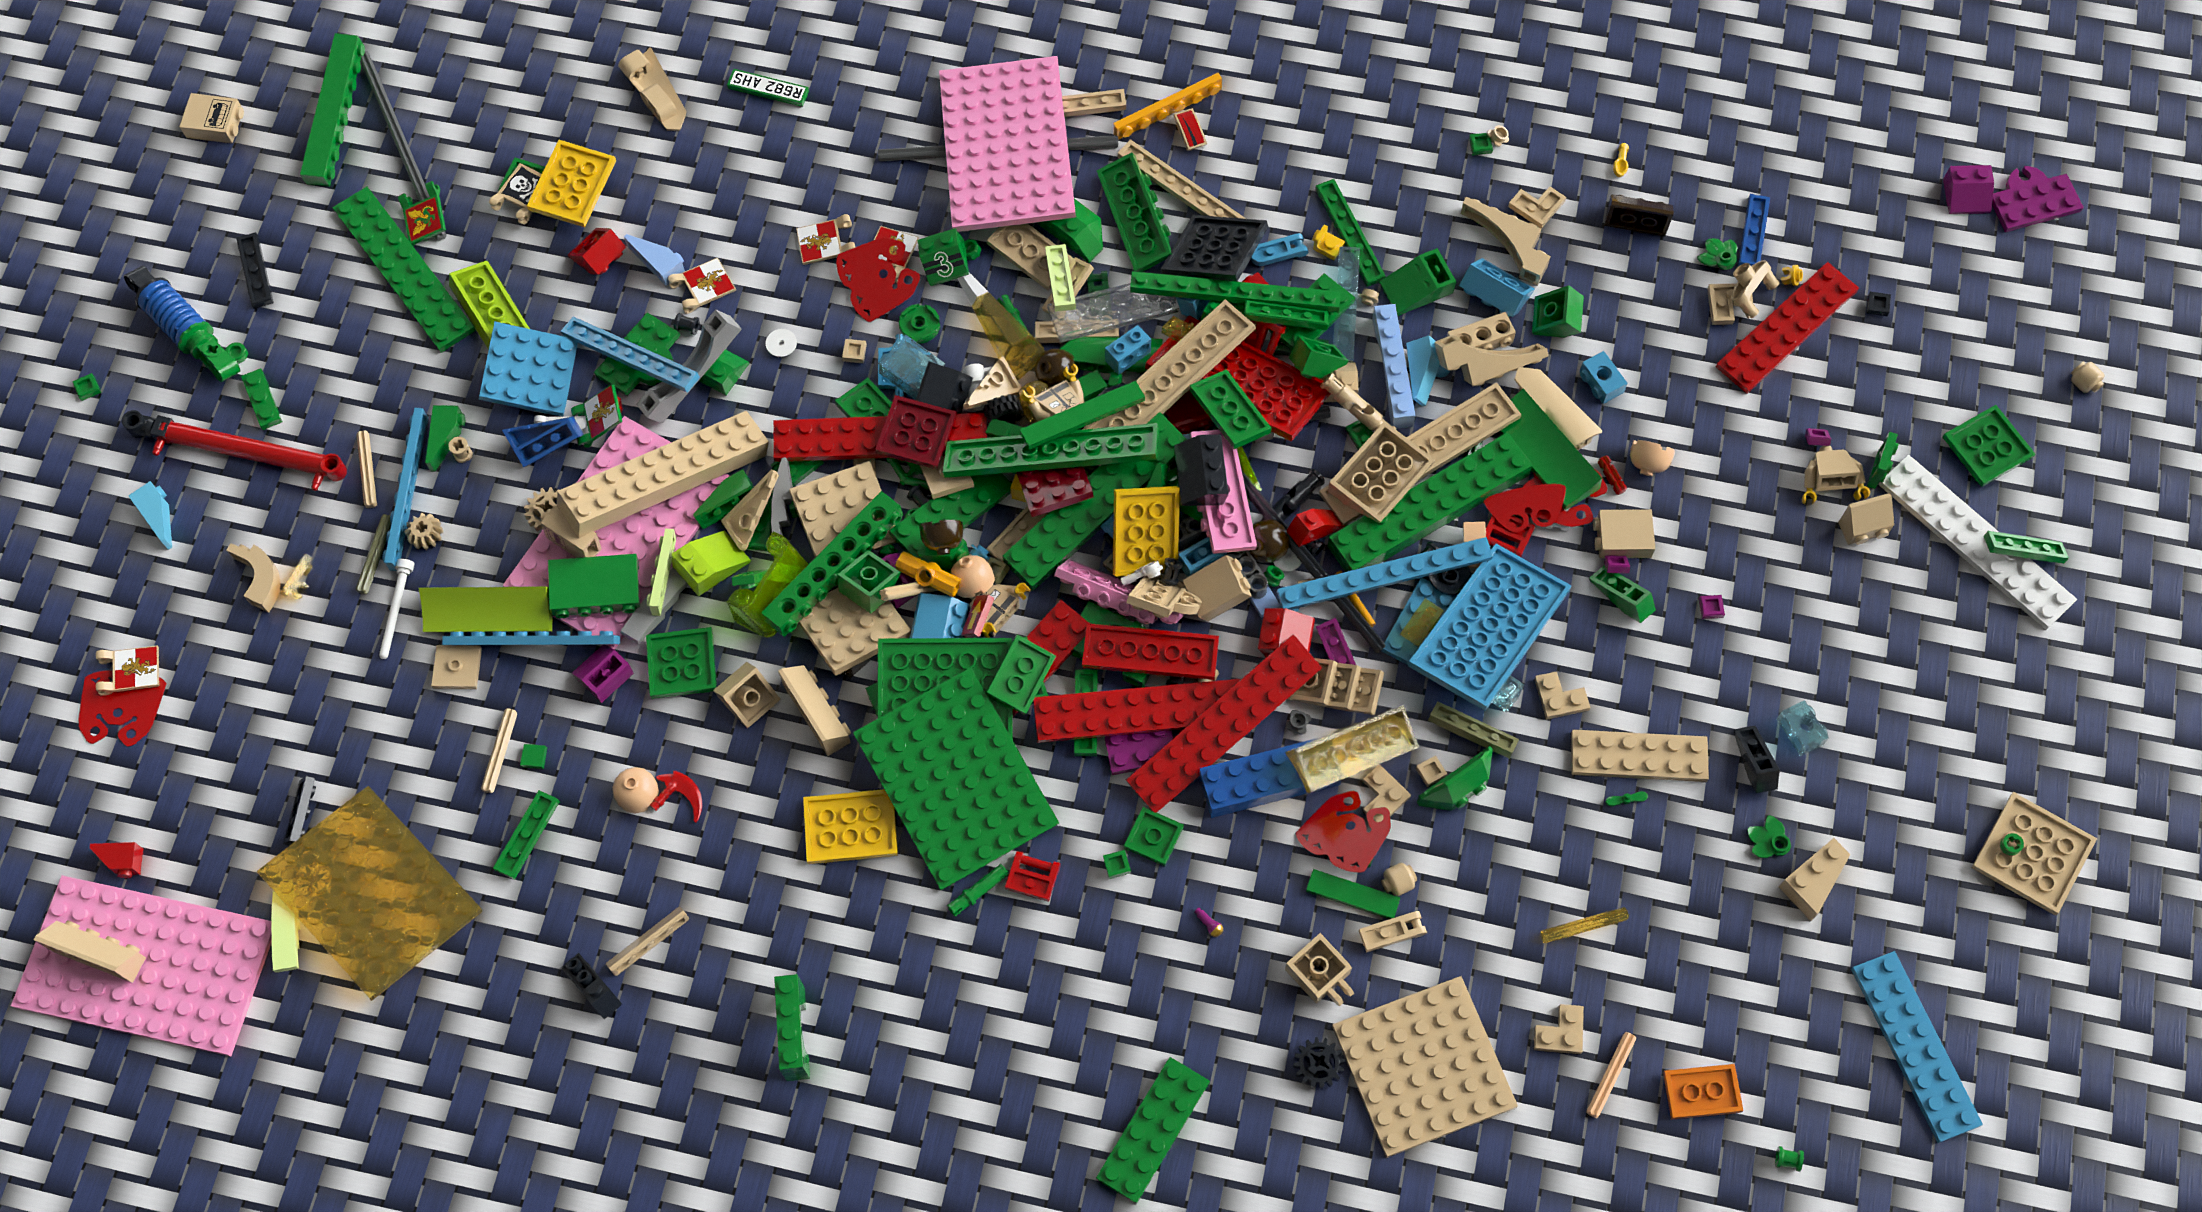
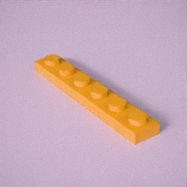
M1216 73L1114 122V136H1118V140L1123 137H1129L1139 129H1145L1158 120H1164L1172 113L1180 112L1193 103H1199L1205 97L1217 94L1222 90V77L1219 73Z

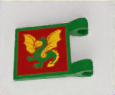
M433 181L426 183V190L430 197L413 204L412 198L410 196L406 197L405 193L398 196L399 203L403 209L408 240L412 245L446 231L439 197L440 187L437 184L434 185Z

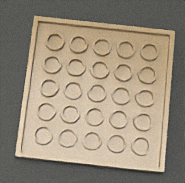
M1462 976L1332 1024L1336 1038L1386 1158L1518 1107Z

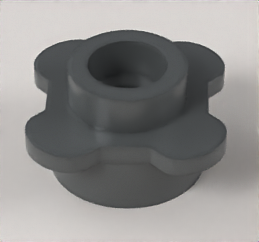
M1292 710L1290 712V720L1286 722V728L1288 730H1296L1299 734H1305L1307 732L1306 726L1311 721V717L1302 711Z

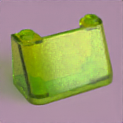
M774 531L766 542L767 551L774 556V561L754 592L749 589L739 588L732 593L727 601L736 623L766 638L774 636L777 631L765 622L761 612L809 565L784 536ZM788 609L785 613H790L792 609Z

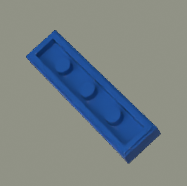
M1750 194L1748 197L1737 267L1745 263H1749L1752 266L1761 261L1770 197Z

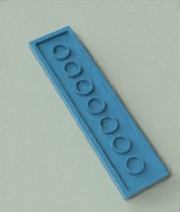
M1893 951L1854 966L1851 971L1937 1143L1981 1127L1983 1123L1896 952Z

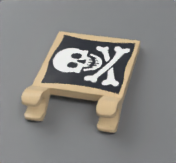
M520 163L499 192L490 198L491 208L499 211L504 200H507L522 208L516 213V217L519 223L526 224L532 211L527 209V204L542 174Z

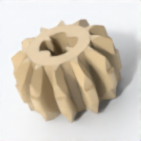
M421 513L419 518L413 516V522H407L408 529L405 530L408 542L413 544L415 548L420 549L423 547L427 550L429 545L436 547L435 541H442L440 536L443 533L441 522L439 519L434 518L433 515L428 514L425 516V514Z

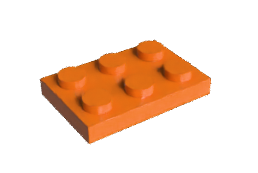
M1735 1064L1666 1070L1663 1072L1671 1119L1733 1114L1744 1111Z

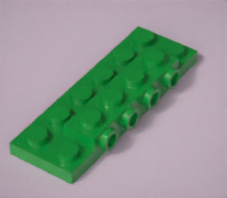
M1131 152L1096 170L1134 271L1143 272L1165 261L1172 254L1168 238L1171 232L1166 224L1163 225L1162 219L1165 218L1161 208H1157L1155 204L1158 202V198L1155 192L1149 189V186L1152 185L1151 180L1147 174L1141 172L1135 155Z

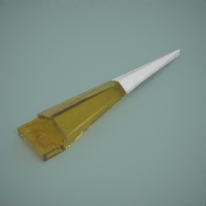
M970 273L967 276L957 278L998 359L1004 356L1018 381L1035 366L1038 357L1045 352L1044 348Z

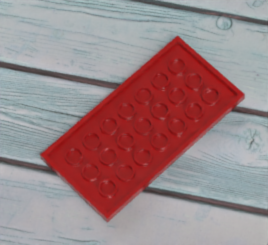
M1189 315L1146 362L1145 369L1148 370L1201 321ZM1243 341L1200 379L1203 380L1227 369L1271 426V432L1289 441L1296 437L1331 395L1325 388L1322 389L1320 387L1323 382L1316 377H1312V379L1306 378L1294 366Z

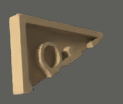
M1004 356L994 364L963 404L965 410L988 404V401H994L993 398H1000L1001 395H1004V397L1007 394H1011V396L1019 395L1023 391Z
M772 469L721 520L737 547L742 551L747 549L779 477L778 473Z

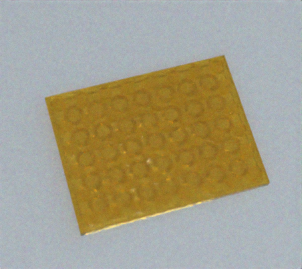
M369 786L352 797L257 871L259 876L371 1001L483 912L481 907Z

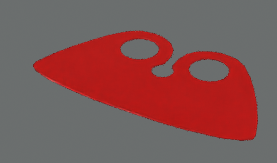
M1542 484L1512 489L1486 498L1484 504L1493 517L1511 532L1523 531L1528 526L1529 518L1524 512L1527 507L1532 509V521L1537 526L1547 527L1551 526L1559 516L1565 498L1566 487L1562 484ZM1540 510H1547L1550 512L1551 518L1547 522H1540L1537 519V513ZM1520 515L1523 518V524L1520 527H1513L1509 522L1510 517Z

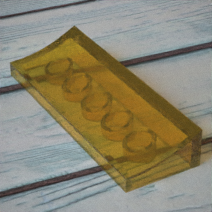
M1402 705L1293 748L1285 753L1297 770L1306 792L1311 793L1416 749L1419 745L1405 707Z

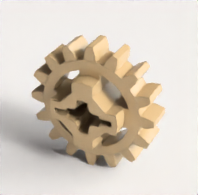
M552 487L549 488L548 492L541 488L540 494L533 492L534 498H527L530 505L524 506L527 512L524 515L530 527L534 526L537 532L542 528L541 521L535 518V515L542 518L546 511H550L553 506L557 507L555 500H557L559 489L554 493Z

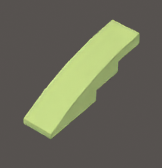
M296 885L273 889L271 935L272 962L275 973L299 969L297 949H299L298 930H300Z

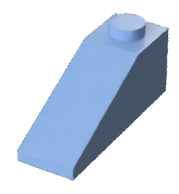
M628 234L624 236L627 247L665 286L669 284L668 276L685 272L682 264L684 260L677 252L673 253L667 247Z

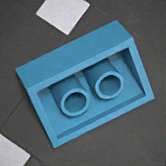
M1483 258L1470 264L1459 285L1464 288L1463 291L1468 295H1476L1482 299V303L1487 306L1493 305L1499 309L1500 313L1506 312L1508 317L1518 314L1535 290V288Z
M920 593L910 638H962L961 633L966 622L969 604L951 596Z

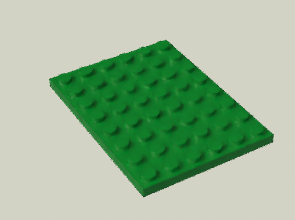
M972 668L961 672L853 732L941 891L1059 824L1053 810L987 694H985Z

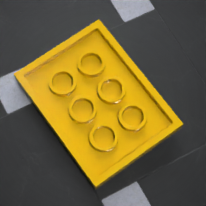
M558 140L527 204V209L585 227L616 163L615 156Z
M1178 486L1114 490V576L1130 575L1135 573V570L1140 569V567L1154 561H1158L1159 565L1163 566V569L1160 570V573H1163L1165 558L1178 559L1180 488Z
M884 789L803 797L807 864L898 856L895 808Z

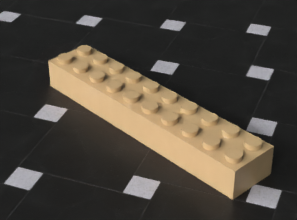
M744 411L559 490L557 493V507L561 510L577 537L580 538L592 531L601 529L765 457L769 441L749 413Z

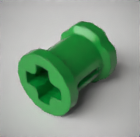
M1778 1146L1775 1155V1167L1780 1168L1784 1166L1801 1172L1804 1152L1802 1150H1798V1152L1785 1150L1782 1146Z

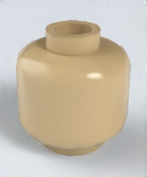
M2082 362L2071 372L2073 375L2071 378L2072 383L2083 393H2088L2091 390L2095 393L2104 385L2102 380L2105 374L2092 362Z
M1401 862L1384 871V879L1381 882L1387 893L1391 892L1395 896H1400L1415 888L1417 876L1410 865H1405Z

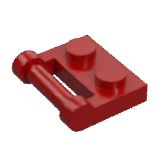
M1250 320L1256 329L1243 342L1261 350L1268 330L1271 329L1274 332L1265 353L1273 356L1281 334H1284L1286 326Z
M1492 515L1486 527V537L1490 546L1493 547L1495 544H1498L1522 557L1535 529V525L1528 523V526L1523 531L1511 532L1503 527ZM1515 516L1510 517L1509 522L1513 527H1520L1523 524V520ZM1493 532L1518 543V548L1491 537V533Z
M1017 851L1005 890L1049 902L1061 863L1055 861L1053 863L1025 856L1023 852ZM1024 864L1049 871L1050 874L1045 876L1020 868V865Z

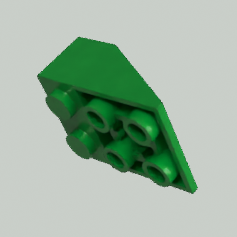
M1438 248L1417 256L1379 281V284L1389 302L1395 304L1397 316L1453 294L1456 280Z

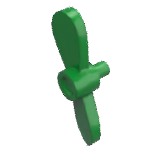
M1640 791L1631 795L1627 793L1623 796H1611L1606 799L1605 803L1608 806H1616L1622 803L1628 805L1630 802H1644L1647 800L1648 794Z

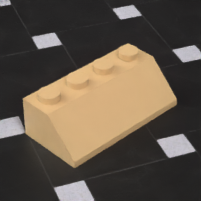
M804 665L778 670L786 691L827 756L850 744L848 735L851 732L845 722L841 724L838 720L840 714L834 705L829 706L826 701L829 697L823 687L820 689L817 687L816 682L818 680L813 671H807Z
M68 920L65 924L55 921L34 938V941L54 953L131 983L134 982L146 957L139 953L141 949L131 944H127L126 947L119 945V940L110 936L103 939L99 937L100 933L89 928L86 931H82L79 929L80 926Z

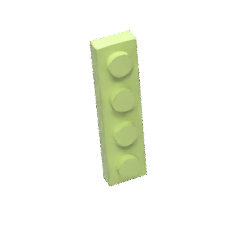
M1066 244L1045 246L1055 312L1076 310Z
M665 528L664 536H660L659 549L661 551L660 555H656L655 559L656 574H653L651 577L652 594L647 596V607H650L651 614L655 616H661L672 564V553L674 552L677 540L674 529Z

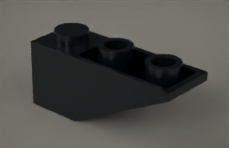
M580 953L576 954L561 967L603 1019H606L622 1005Z

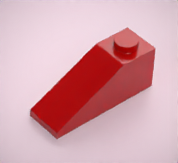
M1309 509L1297 514L1286 531L1300 547L1345 528V525L1340 522L1332 510Z

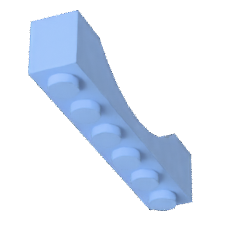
M1395 304L1374 306L1372 320L1384 365L1391 426L1394 425L1396 429L1413 427L1415 410Z

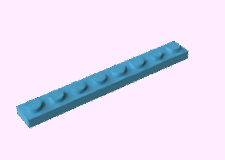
M574 316L561 330L564 337L572 338L579 344L688 393L700 378L699 374L694 370Z
M414 408V413L410 416L409 420L410 433L406 436L407 449L406 453L402 455L403 469L398 475L399 489L395 493V509L391 512L390 516L392 525L391 530L387 532V550L383 552V562L390 571H397L395 569L397 559H401L406 536L405 530L409 520L428 423V416L423 408Z
M535 631V636H527V632H514V636H506V632H493V636H485V632H471V636H464V632H450V636H442V645L620 644V636L613 635V631H600V636H592V631H578V636H570V631H557V636H549V631Z

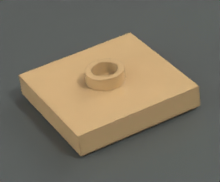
M945 456L941 458L937 470L920 466L933 499L974 487L971 476L944 478L943 466Z
M437 645L432 688L477 689L482 652L481 646Z

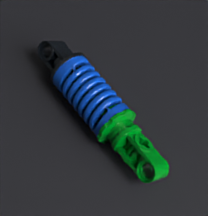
M143 265L124 274L123 277L127 286L136 293V305L177 344L179 350H182L184 354H191L195 359H199L220 382L241 371L237 361L218 343V339L213 335V327L171 287L167 279L162 277L154 278Z

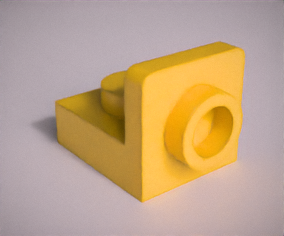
M1323 225L1321 230H1316L1313 235V250L1335 261L1345 246V241L1328 233V226Z

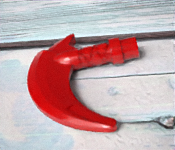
M673 771V774L656 776L658 781L665 782L666 788L658 797L654 798L650 807L657 811L665 804L664 802L674 791H677L690 801L694 812L693 820L697 823L702 811V797L694 781L677 771Z

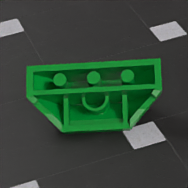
M1075 198V218L1036 222L1089 263L1103 250L1101 218Z
M1491 746L1418 796L1417 804L1423 807L1451 811L1456 807L1460 809L1469 802L1468 798L1474 794L1476 796L1482 794L1487 789L1486 785L1490 775L1493 750Z

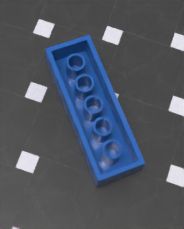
M1329 735L1199 768V779L1211 818L1341 785L1342 780L1340 767Z

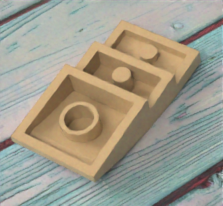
M1314 658L1322 669L1288 698L1289 700L1327 708L1375 715L1384 672L1376 669L1361 668L1358 665L1337 663L1334 660Z

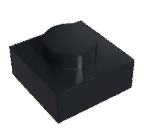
M1870 291L1867 298L1866 313L1887 317L1890 313L1891 294Z

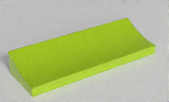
M488 261L449 273V287L488 350L494 322L530 329Z
M549 587L419 588L423 632L552 631Z

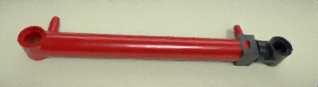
M136 410L126 412L121 420L122 425L132 437L155 439L156 442L152 452L155 456L160 454L164 444L171 446L172 443L280 466L315 474L311 489L314 491L318 490L324 476L331 481H340L347 474V468L338 455L332 453L324 455L174 422L172 418L157 415V418L144 416Z

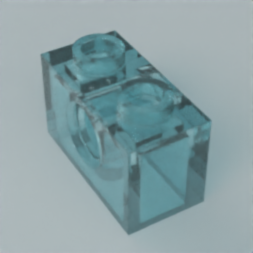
M1805 700L1783 710L1777 718L1800 756L1823 746L1829 738L1827 729L1823 724L1819 723L1814 709ZM1800 724H1805L1809 731L1802 729Z

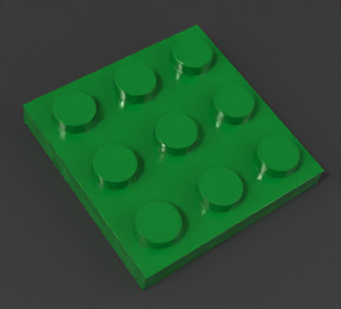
M1997 405L1946 432L1942 437L1981 487L2027 462L2036 455Z
M712 627L646 635L651 699L712 692L717 688Z

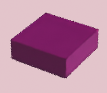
M1806 429L1805 437L1809 445L1830 446L1831 438L1828 430Z
M1605 556L1604 564L1607 573H1629L1630 565L1627 556Z
M1722 595L1699 597L1702 619L1724 618L1725 611Z

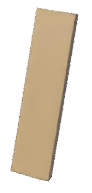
M681 907L676 908L609 960L606 965L615 976L619 975L686 923L689 917Z

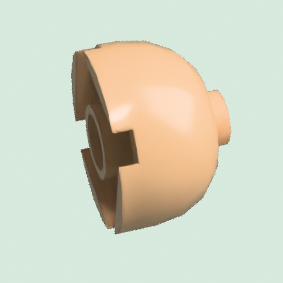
M1633 440L1630 457L1634 466L1641 469L1640 474L1653 476V473H1661L1668 469L1672 463L1675 450L1667 447L1665 451L1660 447L1661 444Z
M977 555L962 557L953 565L950 574L961 579L959 590L956 594L963 598L976 597L975 593L980 591L985 593L992 587L995 581L993 570L989 563Z
M638 767L627 768L619 773L612 787L617 804L626 812L635 814L648 810L654 798L658 797L659 794L658 783L653 775L645 769Z

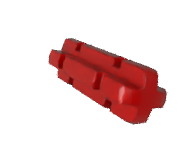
M1603 456L1599 459L1598 464L1601 469H1604L1603 473L1610 485L1614 486V492L1620 495L1626 491L1627 486L1624 481H1621L1622 478L1615 466L1611 465L1612 461L1609 456Z

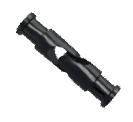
M1311 469L1309 475L1303 481L1296 483L1287 495L1283 496L1272 506L1273 509L1285 521L1296 511L1299 505L1303 504L1313 495V491L1319 485L1325 483L1324 477L1317 470ZM1282 508H1285L1287 510L1284 514L1282 512Z

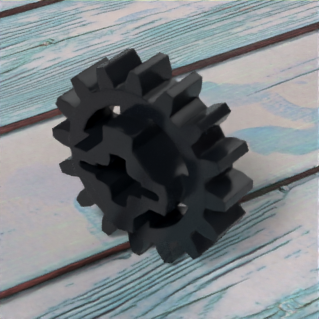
M1315 1037L1314 1043L1306 1040V1047L1300 1045L1298 1048L1301 1054L1295 1053L1294 1056L1299 1061L1293 1065V1068L1299 1069L1296 1076L1304 1077L1303 1085L1309 1081L1311 1089L1315 1087V1084H1319L1320 1090H1323L1325 1083L1332 1087V1079L1338 1082L1340 1077L1337 1073H1343L1344 1068L1339 1066L1345 1062V1059L1339 1058L1342 1050L1335 1051L1336 1043L1328 1045L1327 1038L1323 1040V1043L1319 1042L1318 1037ZM1313 1049H1323V1051L1315 1052ZM1331 1056L1333 1057L1335 1063L1334 1069L1332 1068L1333 1066L1329 1063V1059ZM1304 1058L1306 1059L1305 1061L1309 1063V1068L1307 1071L1305 1070L1303 1064ZM1321 1059L1323 1061V1065L1316 1067L1315 1062H1318ZM1324 1075L1325 1078H1315V1076Z

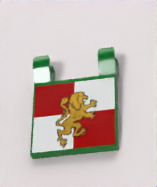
M611 384L585 403L571 408L572 416L577 414L578 416H586L589 433L577 439L579 446L584 444V447L589 448L594 440L623 422L615 385Z

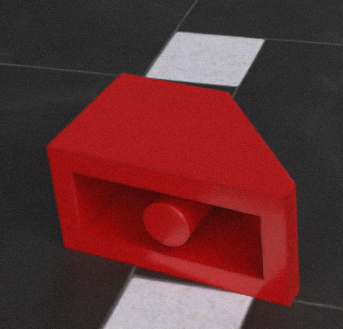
M136 842L90 844V849L118 877L131 878L132 875H141L143 848Z

